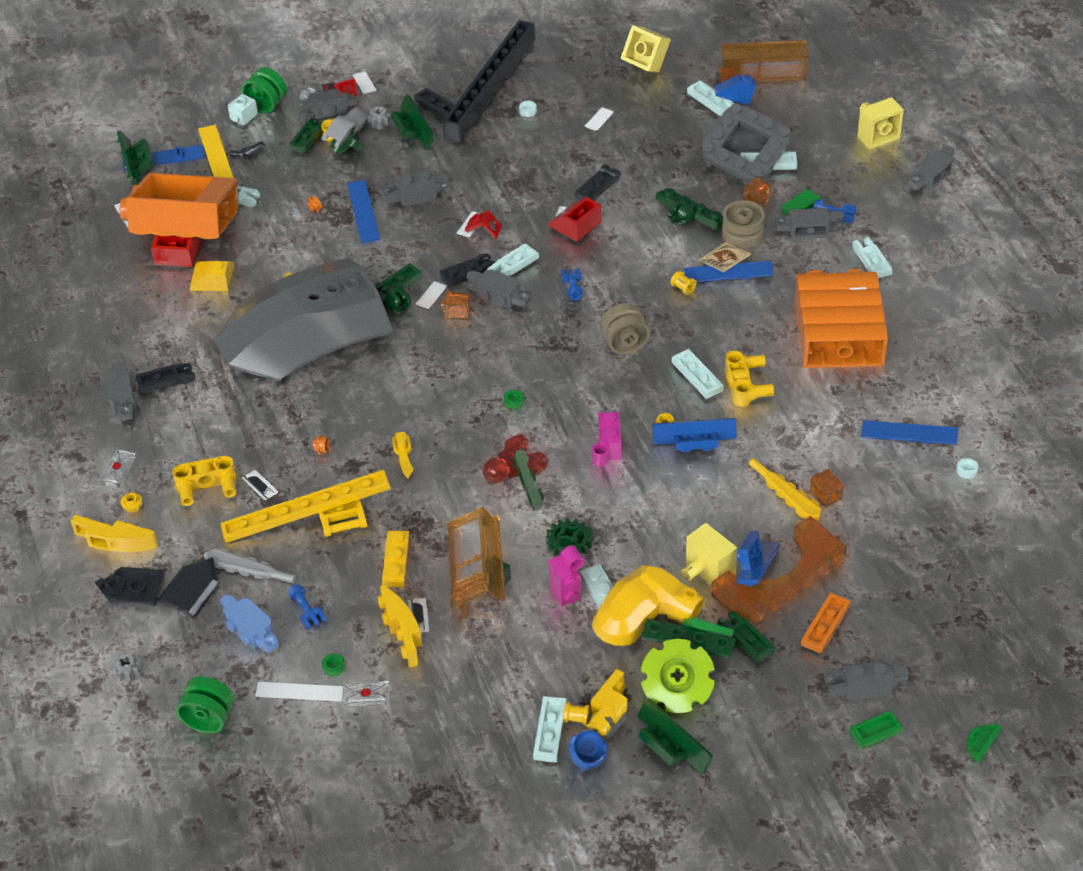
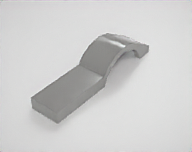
M354 107L345 116L338 115L324 133L322 140L325 141L330 136L337 140L335 147L338 148L350 130L355 133L368 122L369 114Z

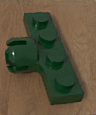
M665 188L656 193L655 200L669 206V209L672 210L668 212V219L672 224L682 226L691 220H697L715 230L722 227L723 215L720 212L713 211L704 204L691 200L688 196H682L671 188Z
M409 263L377 284L375 287L383 305L395 313H403V310L399 307L401 306L404 310H407L411 305L410 295L404 290L422 279L423 275L419 269Z

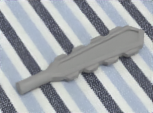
M222 547L204 552L205 559L213 557L215 569L218 570L222 568L230 573L240 572V575L243 576L253 575L256 579L275 578L293 584L296 581V575L275 570L267 562H257L255 558H245L243 554L237 552L230 553L228 549Z

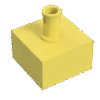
M632 25L621 59L649 72H659L671 39L643 26Z
M892 97L871 105L869 102L863 103L860 107L857 137L868 149L900 139L904 109Z
M704 523L687 536V566L681 569L684 579L687 578V581H691L695 576L699 575L718 590L736 576L737 547L707 523Z

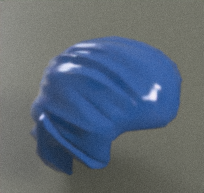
M587 729L573 734L569 741L568 750L572 761L582 771L596 768L607 758L608 745L604 738L596 731Z

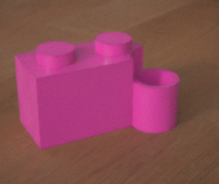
M619 412L598 413L599 443L592 447V462L595 466L602 467L607 465L609 460H621Z
M575 546L566 547L560 556L548 560L550 590L561 607L581 599V576L577 570L583 566L585 561Z

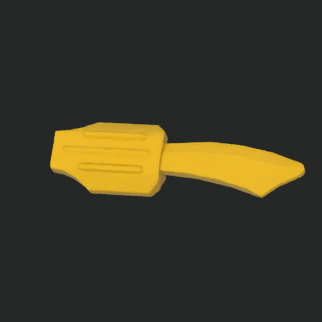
M397 432L392 438L393 449L399 455V462L404 476L409 479L414 471L407 455L411 451L410 436L405 432Z

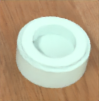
M532 101L522 102L519 105L520 115L524 117L534 116L537 113L536 103Z
M963 458L958 461L956 472L962 478L971 479L977 475L979 466L975 460Z

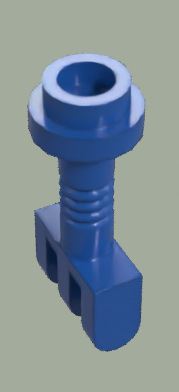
M824 199L815 200L814 208H828V211H840L844 214L842 222L853 223L857 209L855 206L844 203L843 208L824 204Z
M576 268V273H573L572 269H568V274L565 273V270H560L562 283L569 282L570 285L567 290L568 297L575 301L579 300L583 295L582 288L577 285V281H582L580 268Z
M295 584L289 588L290 599L297 601L304 611V614L300 615V621L306 630L311 629L309 620H311L314 626L319 625L316 617H319L322 622L327 621L320 606L312 609L306 600L304 586Z

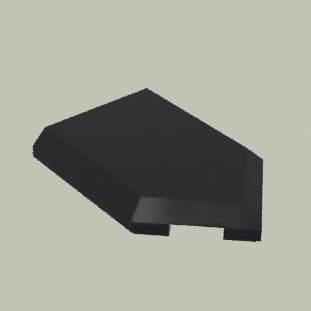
M213 557L183 565L157 600L191 617H195L219 584Z
M120 567L107 578L95 581V585L110 603L154 607L161 591L165 571Z

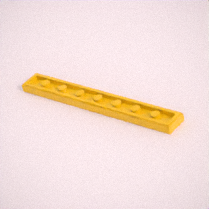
M385 469L222 522L220 524L224 540L228 543L390 490Z

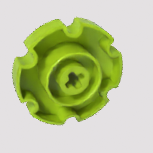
M666 640L663 642L664 648L662 650L653 648L645 657L641 672L647 675V679L642 681L641 685L647 698H650L656 705L664 704L666 706L665 712L672 714L690 713L693 711L692 705L694 703H699L702 706L710 698L715 681L709 678V674L714 672V665L710 656L702 647H698L696 650L691 649V642L689 640ZM677 671L684 676L680 678V682H676L675 678L672 677L676 675Z

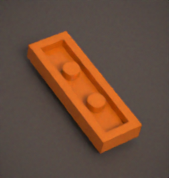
M830 592L803 636L801 646L822 654L848 611L851 600Z

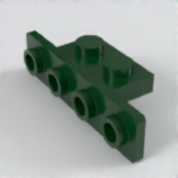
M406 94L400 107L402 112L393 111L391 118L404 138L419 139L423 147L429 150L434 142L435 134L411 96Z
M119 130L117 132V142L122 150L120 153L125 161L124 167L128 172L127 178L132 185H138L141 182L140 175L155 166L149 143L143 138L134 145H131L130 139Z
M653 619L646 620L641 634V638L644 640L662 644L664 641L671 639L689 640L691 642V649L696 650L698 647H702L710 657L715 655L728 659L732 656L736 639L733 637Z
M650 698L644 699L638 713V718L648 727L642 728L638 737L670 766L686 760L701 774L705 773L713 758V754Z

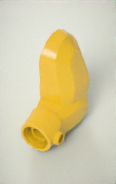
M641 565L613 586L593 617L592 628L596 635L604 642L614 646H628L637 641L647 619L654 620L657 615H667L668 619L683 624L686 618L698 617L705 599L695 589L683 585L672 574L662 568Z

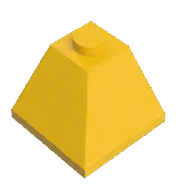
M196 262L190 291L228 292L234 262Z

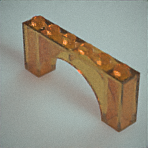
M809 516L794 526L793 541L802 553V558L794 569L779 578L760 581L753 586L737 584L738 576L727 571L712 581L711 596L728 612L735 610L737 614L743 619L746 618L752 625L757 624L764 616L770 612H775L780 605L794 599L799 592L810 588L815 581L826 577L831 570L842 566L846 561L847 546L814 518Z

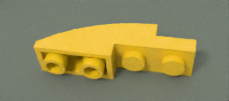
M76 514L70 520L74 534L85 537L89 547L115 552L147 551L158 547L154 531L135 526L129 522L116 520L114 525L111 526L108 523H101L89 517H82Z
M380 586L381 596H377L379 608L385 611V613H382L384 626H389L391 634L396 633L398 642L402 641L403 646H400L403 660L407 659L409 668L418 666L415 647L422 646L418 623L413 613L398 595L386 586Z

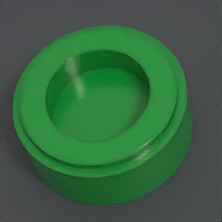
M509 390L504 394V405L507 408L518 409L523 406L524 395L521 391Z
M335 653L325 656L322 660L323 672L330 677L341 675L345 670L344 658Z

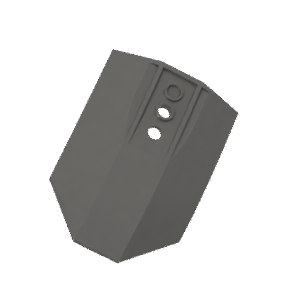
M348 258L293 273L255 291L236 307L216 336L215 343L228 367L281 382L283 377L317 358L361 341L393 333V329L379 293L363 267ZM312 295H315L316 297H320V298L317 299V300H311V299H309V297L312 296Z

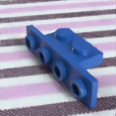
M735 418L654 423L652 425L653 443L655 445L674 443L676 450L681 452H690L692 449L709 451L719 447L718 440L735 439L737 437Z
M750 531L746 539L743 540L741 547L737 550V560L741 562L742 568L737 577V584H745L746 586L758 584L779 550L780 542H761L759 531Z

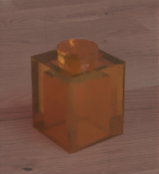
M756 177L743 189V200L755 202L761 207L771 196V183Z
M446 291L445 299H441V311H444V319L468 321L471 308L470 293Z
M829 469L811 477L810 493L825 508L842 500L844 484Z

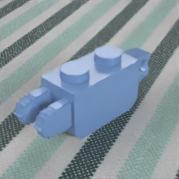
M225 595L220 599L221 605L224 606L223 613L227 619L225 622L226 626L231 632H236L245 645H250L255 651L261 648L268 654L279 647L278 640L274 636L271 618L250 599L238 601L231 595Z

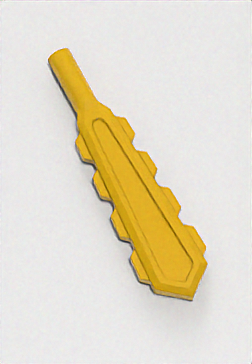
M755 458L750 460L749 465L764 477L765 482H767L766 486L774 489L779 498L786 500L785 504L790 508H794L800 518L806 520L820 519L821 507L814 499H809L802 490H797L792 482L785 481V477L781 474L769 471Z

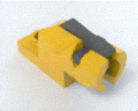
M618 669L613 672L592 698L591 714L593 716L586 725L587 729L596 731L604 740H608L628 721L626 715L627 698L622 695L626 686L624 683V672Z

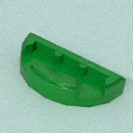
M990 723V725L975 726L970 731L966 744L967 751L973 760L980 764L1002 731V726Z

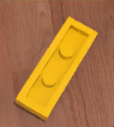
M387 531L382 586L405 587L410 539L409 531Z

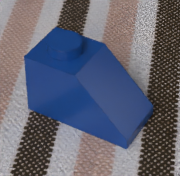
M736 75L716 85L714 88L715 96L750 105L756 88V82L749 75Z

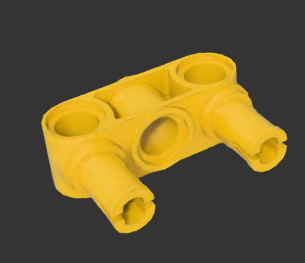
M729 351L726 354L725 374L733 403L736 406L745 407L751 401L756 400V398L774 396L773 383L754 385L751 384L749 369L765 367L764 354L746 356L739 351Z
M229 456L201 459L195 462L180 464L172 470L175 488L180 494L183 506H190L194 503L192 493L194 490L222 485L225 497L230 498L236 495L234 483L236 471L233 459Z

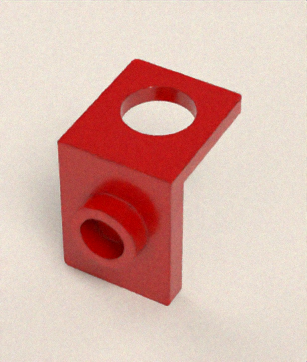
M355 78L333 84L335 90L353 94L354 97H357Z
M487 210L480 214H474L469 219L464 230L469 232L484 226L495 239L498 237L502 225ZM490 221L495 224V231L491 228Z

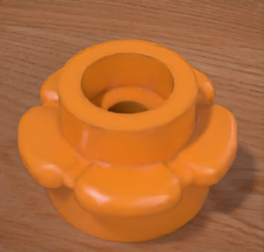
M315 195L311 198L308 197V202L306 203L308 208L312 212L316 210L319 213V210L323 208L319 199Z
M319 435L313 441V449L319 455L328 453L330 446L329 438Z

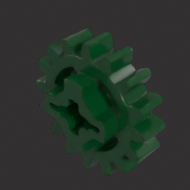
M566 518V522H562L559 519L558 525L551 524V530L547 529L546 545H548L549 552L553 551L554 557L561 555V552L568 546H575L580 554L586 555L588 554V549H592L593 533H591V528L586 527L584 521L579 524L577 518L573 522L569 518Z

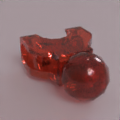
M518 434L507 439L504 450L498 453V457L490 458L484 463L482 468L484 478L490 483L498 484L506 480L507 477L509 479L519 477L514 466V454L520 449L525 452L527 451L528 438L523 434ZM544 453L526 454L529 458L527 466L529 470L532 469L535 476L547 468L549 459Z

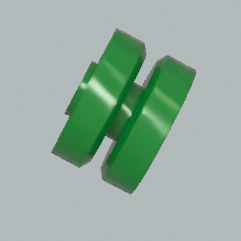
M267 67L257 69L241 87L243 95L256 100L257 112L262 114L273 111L286 97L288 92L284 79L273 69Z
M196 676L189 679L183 695L175 708V713L178 719L187 727L206 734H216L222 730L227 720V715L230 713L235 702V696L230 688L222 682L209 677Z

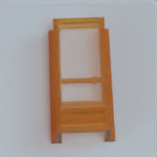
M807 40L721 44L722 67H719L721 83L736 75H749L755 81L795 79L806 81L809 59Z
M481 507L446 523L449 537L452 595L450 606L457 612L458 619L462 620L468 617L467 602L486 593L497 603L505 601L500 518L498 516L493 517L484 507Z

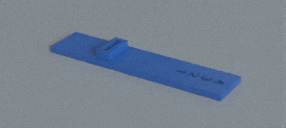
M203 145L184 148L179 146L171 150L151 152L155 166L206 158ZM122 157V159H123V168H124V170H126L125 167H124L125 161H124V158Z
M366 180L347 183L361 243L380 240Z
M771 261L737 263L725 272L711 266L684 268L685 276L690 279L693 278L697 282L732 279L749 280V278L773 276Z
M863 420L861 438L957 445L958 427Z

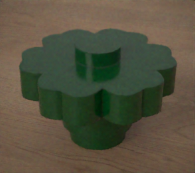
M350 130L338 148L335 147L337 142L335 139L331 141L330 147L336 153L342 155L350 147L360 151L364 145L354 137L356 134Z

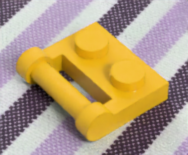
M360 499L319 512L325 537L332 536V533L353 528H367ZM358 516V519L329 525L331 522Z

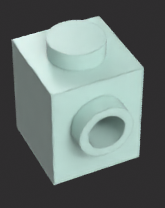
M243 94L228 105L230 119L241 125H245L258 115L256 100Z

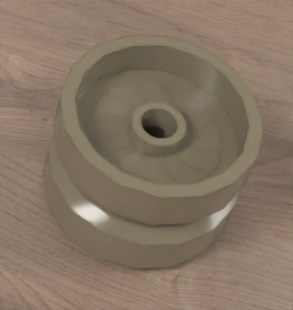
M738 200L727 205L723 210L722 237L725 242L737 248H749L760 243L764 237L765 212L763 208L757 203L748 200Z
M623 303L615 305L600 320V328L608 346L617 354L626 355L640 350L650 338V329L644 320V316L639 307L634 304Z

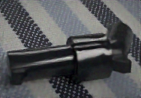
M259 141L252 146L248 145L242 148L240 151L230 150L229 156L247 159L254 155V152L265 148L266 145L263 141Z

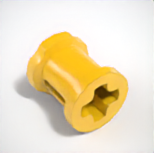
M677 271L671 279V285L683 290L685 295L691 294L696 288L697 281L686 277L682 271Z
M566 702L563 722H579L586 726L589 721L590 705L586 704L584 707L571 705L570 702Z

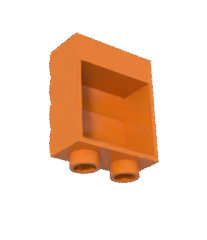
M148 173L138 185L133 186L132 192L127 197L121 199L120 217L122 220L128 221L129 232L145 235L152 233L158 236L175 235L185 238L197 236L203 239H215L221 235L238 212L237 178Z
M851 269L845 273H824L820 270H811L805 274H797L794 301L803 368L884 366L888 337L877 272ZM858 287H866V288H867V289L850 290V288H858Z

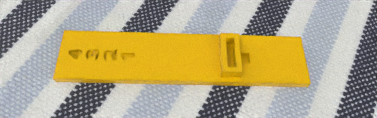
M216 125L198 128L213 176L234 178Z

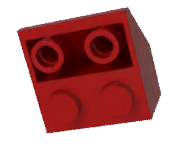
M585 197L568 206L552 219L548 226L578 242L601 222V204Z
M156 235L151 246L155 265L192 267L201 239Z

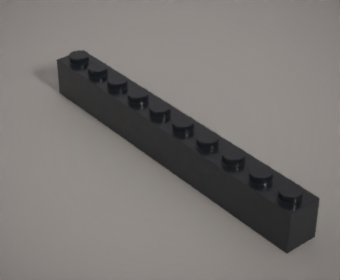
M518 20L442 121L444 139L459 143L462 141L535 42V23Z

